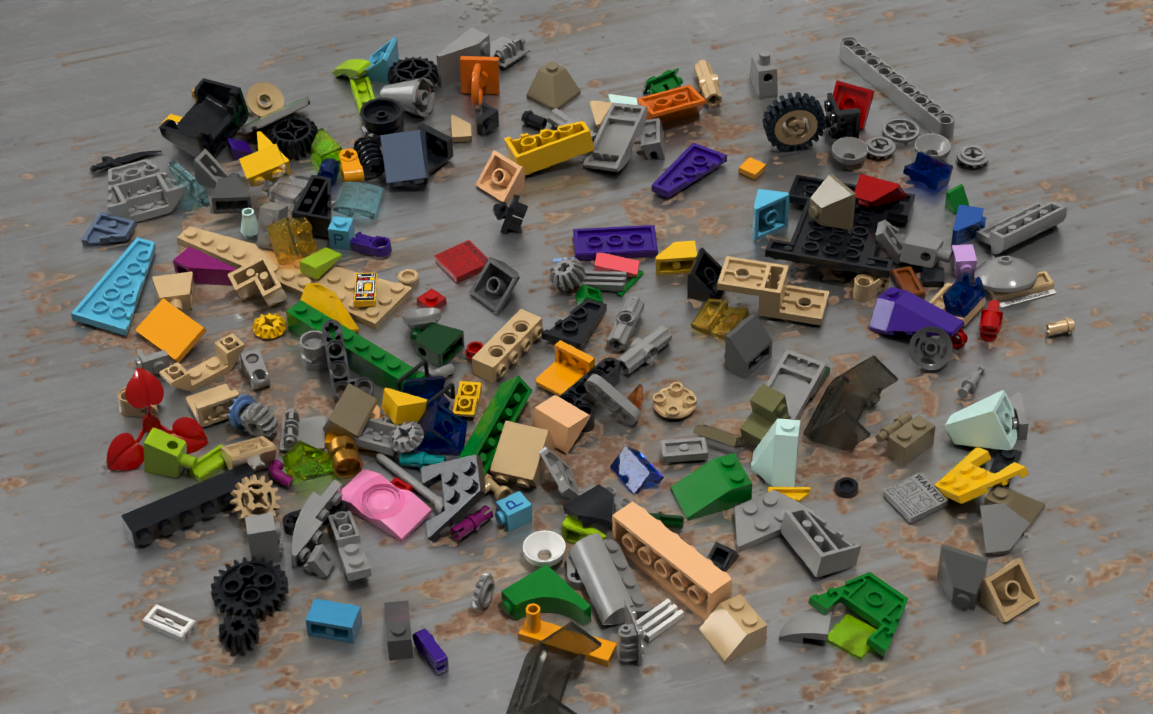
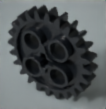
M255 556L252 557L251 561H247L243 557L242 563L234 560V566L226 564V571L218 570L219 576H214V583L211 584V596L214 606L218 607L219 613L225 612L227 618L233 614L240 616L242 613L246 617L252 616L254 621H257L258 615L266 618V612L274 614V607L281 608V601H286V594H289L288 578L285 571H281L280 565L274 566L273 560L265 563L264 557L260 561H256Z

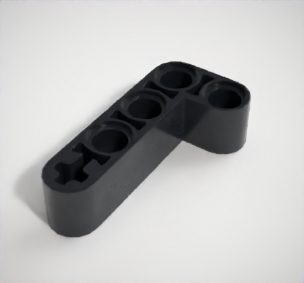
M327 320L322 326V336L334 402L337 404L340 398L337 393L345 390L349 383L359 389L361 387H368L370 389L368 394L374 397V383L371 379L367 377L350 378L342 327L336 320ZM330 330H334L335 340L331 341ZM335 349L341 351L337 356L331 355L330 352ZM336 370L345 372L342 376L333 374Z
M615 358L603 359L559 396L561 399L590 415L581 432L586 433L594 429L595 409L593 405L598 402L585 389L584 384L592 374H597L613 387L618 385L620 382V363Z

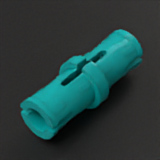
M404 452L400 454L399 459L400 466L419 467V469L424 466L447 461L446 456L430 455L427 452Z

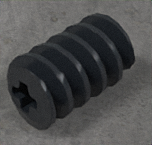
M366 137L359 138L355 142L353 149L357 152L364 175L367 177L381 175L385 172L383 154L377 141Z

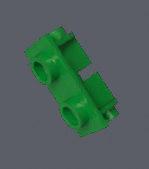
M679 68L672 71L667 70L657 77H650L646 80L642 92L647 91L648 95L667 91L664 86L668 90L681 87L683 80L677 76Z

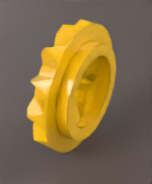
M269 312L268 315L261 314L260 318H255L252 328L256 336L263 339H272L282 335L286 331L287 324L284 317H280L278 313L271 315Z

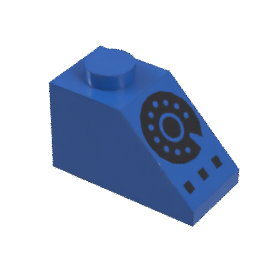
M959 205L951 246L961 245L977 238V231L985 228L986 217H983L984 208Z

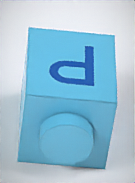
M333 216L328 228L330 248L351 249L350 240L355 238L353 218Z
M518 491L496 502L495 518L500 525L503 524L508 532L532 521V505Z

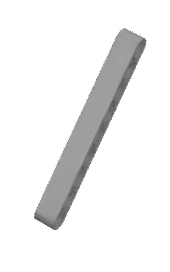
M853 37L841 39L840 59L930 132L947 139L952 138L955 117L857 39Z

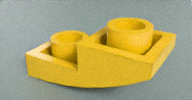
M460 381L458 394L455 395L453 416L475 417L480 401L482 383Z

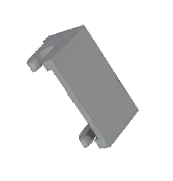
M660 118L646 120L641 134V149L644 148L646 158L651 160L650 153L653 151L657 153L659 160L665 159L664 131Z

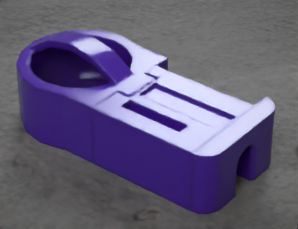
M358 232L355 234L356 238L350 240L353 251L375 257H385L392 252L391 242L387 237H372Z
M425 628L412 634L417 650L428 660L437 675L449 670L448 657L436 643L433 635Z

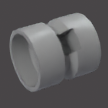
M309 331L304 333L300 337L299 342L303 367L312 372L324 370L328 366L322 332Z

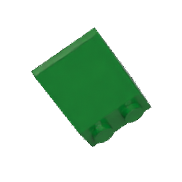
M735 453L712 459L670 487L687 521L734 508L752 499V482Z

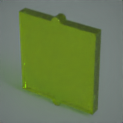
M846 614L838 624H834V629L829 633L828 641L826 642L862 660L870 650H873L866 645V642L877 629Z

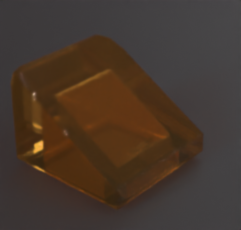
M641 384L627 397L640 412L643 404V386Z

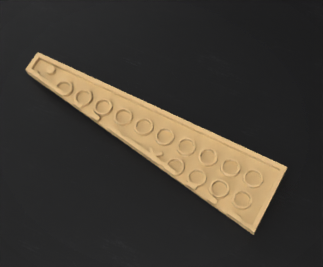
M191 226L177 237L178 244L187 248L192 247L236 269L265 255L283 290L301 297L306 283H319L336 293L354 321L375 330L413 294L412 287L405 286L399 282L395 283L378 278L376 306L354 307L356 273L358 272L332 266L316 280L300 272L299 262L304 257L290 254L287 251L282 252L257 247V244Z

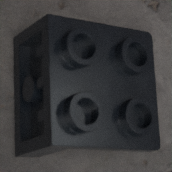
M827 93L824 108L826 112L825 124L826 128H828L829 139L833 140V142L844 137L859 139L861 115L859 108L839 110L832 93Z
M422 123L417 128L426 134L428 172L431 174L453 157L452 137Z

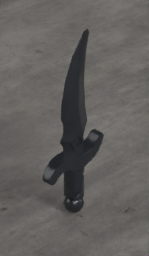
M162 151L137 152L117 157L116 159L104 156L101 163L90 167V171L95 173L108 168H115L139 157Z

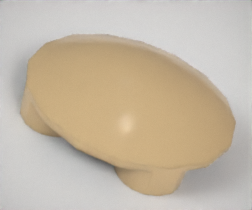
M673 382L669 387L661 389L653 395L654 409L665 418L679 419L688 416L695 410L697 405L695 394L688 388L683 387V384L680 382Z

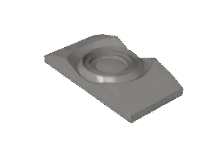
M612 102L593 142L595 150L588 152L583 163L584 168L619 172L630 160L633 144L636 138L643 132L648 111L647 106Z
M786 349L766 385L785 395L789 420H800L807 402L820 384L826 369V363Z

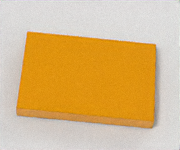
M164 298L135 329L138 334L161 351L166 350L168 356L178 363L207 332L204 327Z

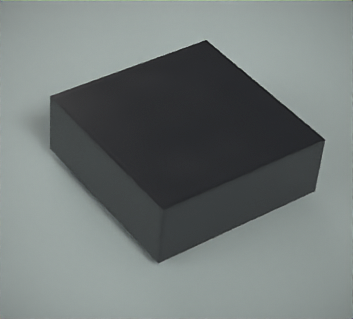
M922 267L923 287H944V268Z

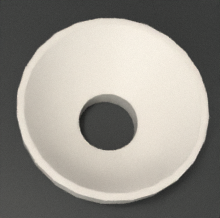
M552 531L534 532L523 543L524 556L534 566L543 567L546 564L549 567L554 566L565 555L566 545L564 539ZM541 554H549L551 558L548 560H541L538 558V556Z

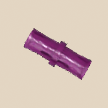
M484 505L474 514H468L462 522L450 528L451 536L459 531L453 538L456 541H460L468 533L477 531L481 524L493 518V511L491 510L484 515L490 509V507Z

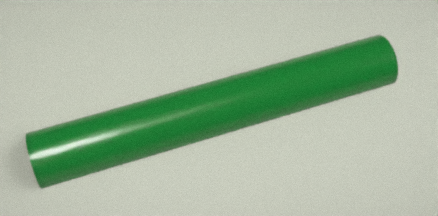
M639 270L638 277H632L625 285L624 291H619L616 295L622 297L640 279L644 272Z

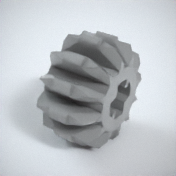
M570 256L566 260L562 258L559 263L555 262V267L550 269V280L558 291L563 290L567 292L569 289L574 290V287L581 286L580 282L585 280V268L577 258L572 259Z
M262 402L250 404L240 416L242 419L241 425L245 427V431L250 433V436H264L265 438H270L277 431L279 418L274 415L275 411H271L269 406H264Z

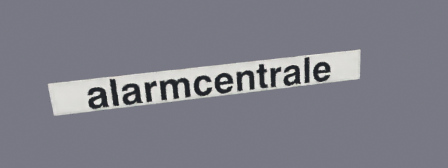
M1051 289L1002 302L999 305L1002 308L1055 294L1056 291Z

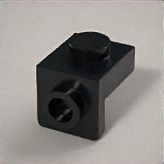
M486 103L482 105V115L476 118L477 134L483 137L499 126L498 110Z

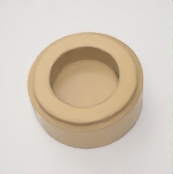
M405 269L398 274V282L413 288L419 283V274L415 270Z

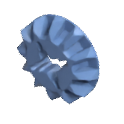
M239 394L237 399H233V405L228 407L230 409V412L227 414L229 418L228 423L234 428H245L241 425L242 419L239 414L255 402L252 396Z

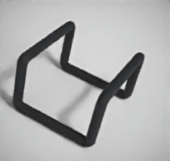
M423 360L399 378L396 385L397 391L402 392L401 382L424 365L426 377L441 389L440 392L427 401L424 418L427 421V407L444 393L451 399H455V386L453 383L446 387L441 385L429 374L428 361Z

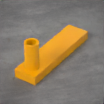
M533 603L526 607V620L518 633V640L606 667L609 666L617 651V643L542 621L539 605Z

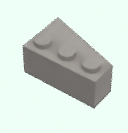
M806 506L787 510L784 512L780 532L816 578L856 567L861 545L857 542L853 544L843 537L844 533L840 530L836 532L826 525V520Z

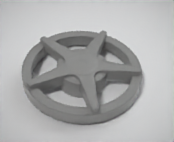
M904 118L890 119L884 123L882 129L885 137L893 142L905 144L916 140L920 131L915 122ZM906 124L912 126L915 130H909ZM886 128L893 131V133L888 134Z

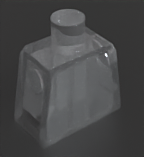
M284 174L282 177L277 178L275 182L266 181L263 184L262 190L268 193L269 202L289 205L288 213L292 215V211L310 177Z

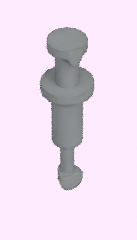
M980 365L977 373H973L969 379H965L962 382V388L958 390L959 397L967 398L969 393L975 391L980 374L986 369L984 365Z

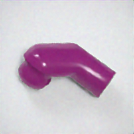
M276 459L272 465H269L268 470L274 480L289 488L294 478L281 471L284 468V464Z

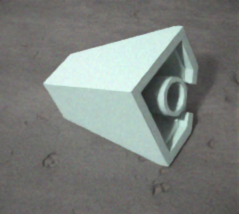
M1005 390L999 391L951 414L945 424L947 435L957 445L1011 450L1018 439L1017 430H1012V418L1015 417L1014 408Z
M777 418L753 451L751 472L756 476L760 475L768 487H795L800 420Z

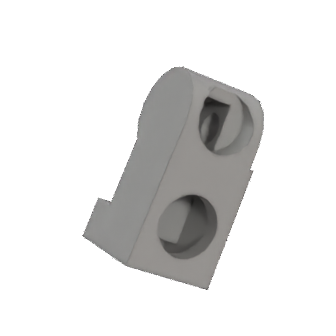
M259 348L240 353L241 366L247 379H249L252 389L256 390L270 386L269 374ZM251 356H255V357H256V360H255V361H252V362H247V361H246V360H247L249 357H251Z

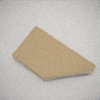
M451 115L452 142H471V124L455 115Z

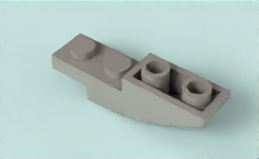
M335 479L321 496L313 491L298 516L292 538V566L294 567L300 561L304 562L310 553V548L321 541L324 535L323 522L329 516V510L333 505L337 506L343 497L342 484Z
M340 511L329 515L328 520L344 575L347 576L348 581L372 576L371 568L361 545L360 535L351 511Z

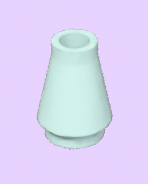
M245 208L242 210L240 232L247 239L256 238L258 236L259 223L252 208Z

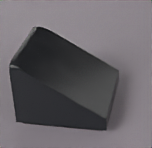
M715 542L707 558L720 570L726 572L737 560L739 554L735 550Z

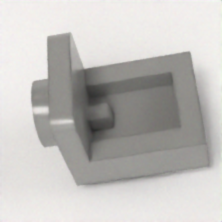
M141 349L137 350L138 358L135 359L137 368L145 369L155 376L160 374L159 371L170 366L166 350L144 356Z

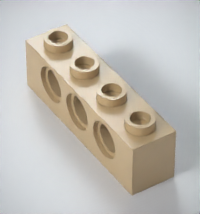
M520 309L472 357L473 374L492 383L503 377L506 371L518 361L519 357L524 352H527L537 339L541 338L544 331L542 317Z

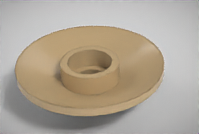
M259 82L252 85L247 91L246 104L254 115L262 117L283 107L284 97L281 91L273 84ZM260 101L266 102L267 105H263Z

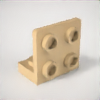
M223 384L187 396L186 402L201 427H205L228 419L227 414L230 412L228 407L233 405V399H237L239 393L236 389L230 391L228 385Z

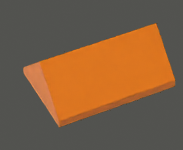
M689 84L637 98V104L647 106L646 120L660 118L661 123L699 113L706 104V100Z

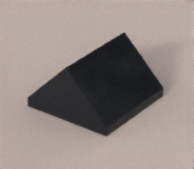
M703 247L699 249L688 273L687 298L716 304L723 294V290H717V282L722 266Z

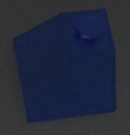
M435 399L432 400L417 423L420 424L424 431L423 441L417 448L430 455L459 456L465 446L467 422Z

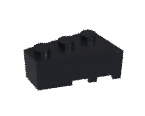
M311 175L292 211V224L295 227L305 228L306 234L329 238L328 228L332 221L331 178Z

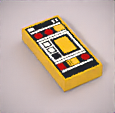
M356 273L354 307L376 306L377 273Z

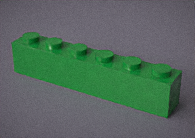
M519 375L500 384L458 457L462 458L477 454L482 458L484 476L493 462L505 421L515 423L533 391Z

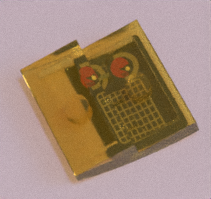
M708 299L690 325L691 328L700 333L725 340L727 333L735 329L743 319L749 316L748 308L729 307L727 300Z

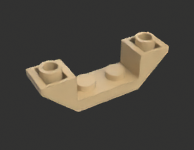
M232 333L214 342L216 356L188 371L177 362L159 371V373L172 387L194 392L230 373L240 353L244 350L245 344Z

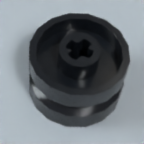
M376 98L369 100L361 107L360 118L363 137L374 139L379 146H382L380 135L404 132L403 107L394 99Z

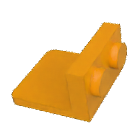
M560 340L555 344V362L536 378V384L560 396L595 367V358Z

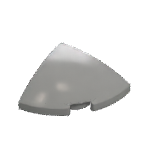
M812 608L792 617L783 626L779 635V641L803 644L804 638L828 641L833 609L824 615L815 608Z

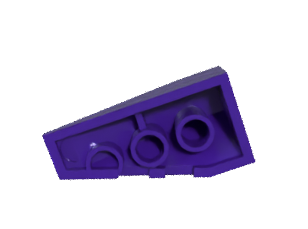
M889 287L877 299L869 329L870 331L887 335H894L895 331H906V335H914V332L921 328L933 326L944 330L949 336H953L964 326V321L909 291ZM926 332L928 336H940L935 332Z

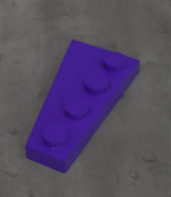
M692 143L652 184V192L669 198L727 162V155Z

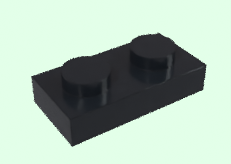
M999 449L989 472L995 474L1014 462L1019 464L1022 452L1014 449ZM1013 477L1008 479V484L1004 486L1009 488Z

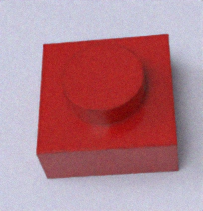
M432 288L416 298L417 305L421 308L440 309L447 304L446 297Z

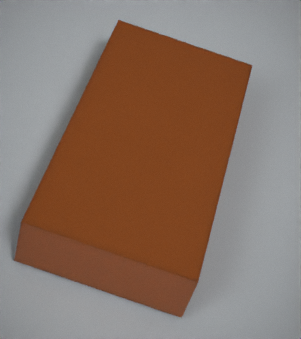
M911 266L891 271L890 276L898 289L909 291L922 299L925 298V291Z

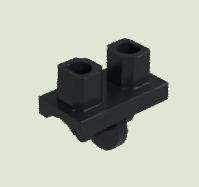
M514 194L509 207L506 202L495 204L492 209L497 220L505 219L500 233L505 235L507 229L519 232L523 220L513 215L524 219L528 208L527 205L518 202L520 196Z

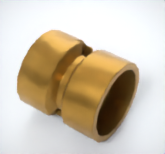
M340 436L333 439L328 444L327 450L334 473L337 477L343 479L356 476L361 472L363 464L355 440L349 436Z

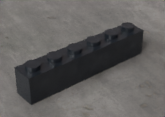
M246 463L121 515L124 532L136 549L235 507V505L230 504V501L235 499L230 494L233 490H237L235 484L238 482L242 483L241 479L244 477L250 480V477L255 475V473ZM248 486L249 488L252 487L253 489L260 488L258 486Z

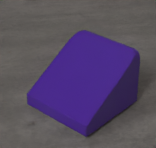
M227 138L228 150L234 160L253 153L246 141Z

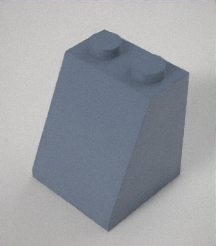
M414 130L380 135L388 184H392L393 187L404 186V182L412 181V184L424 183V179L429 178L426 134L424 131Z

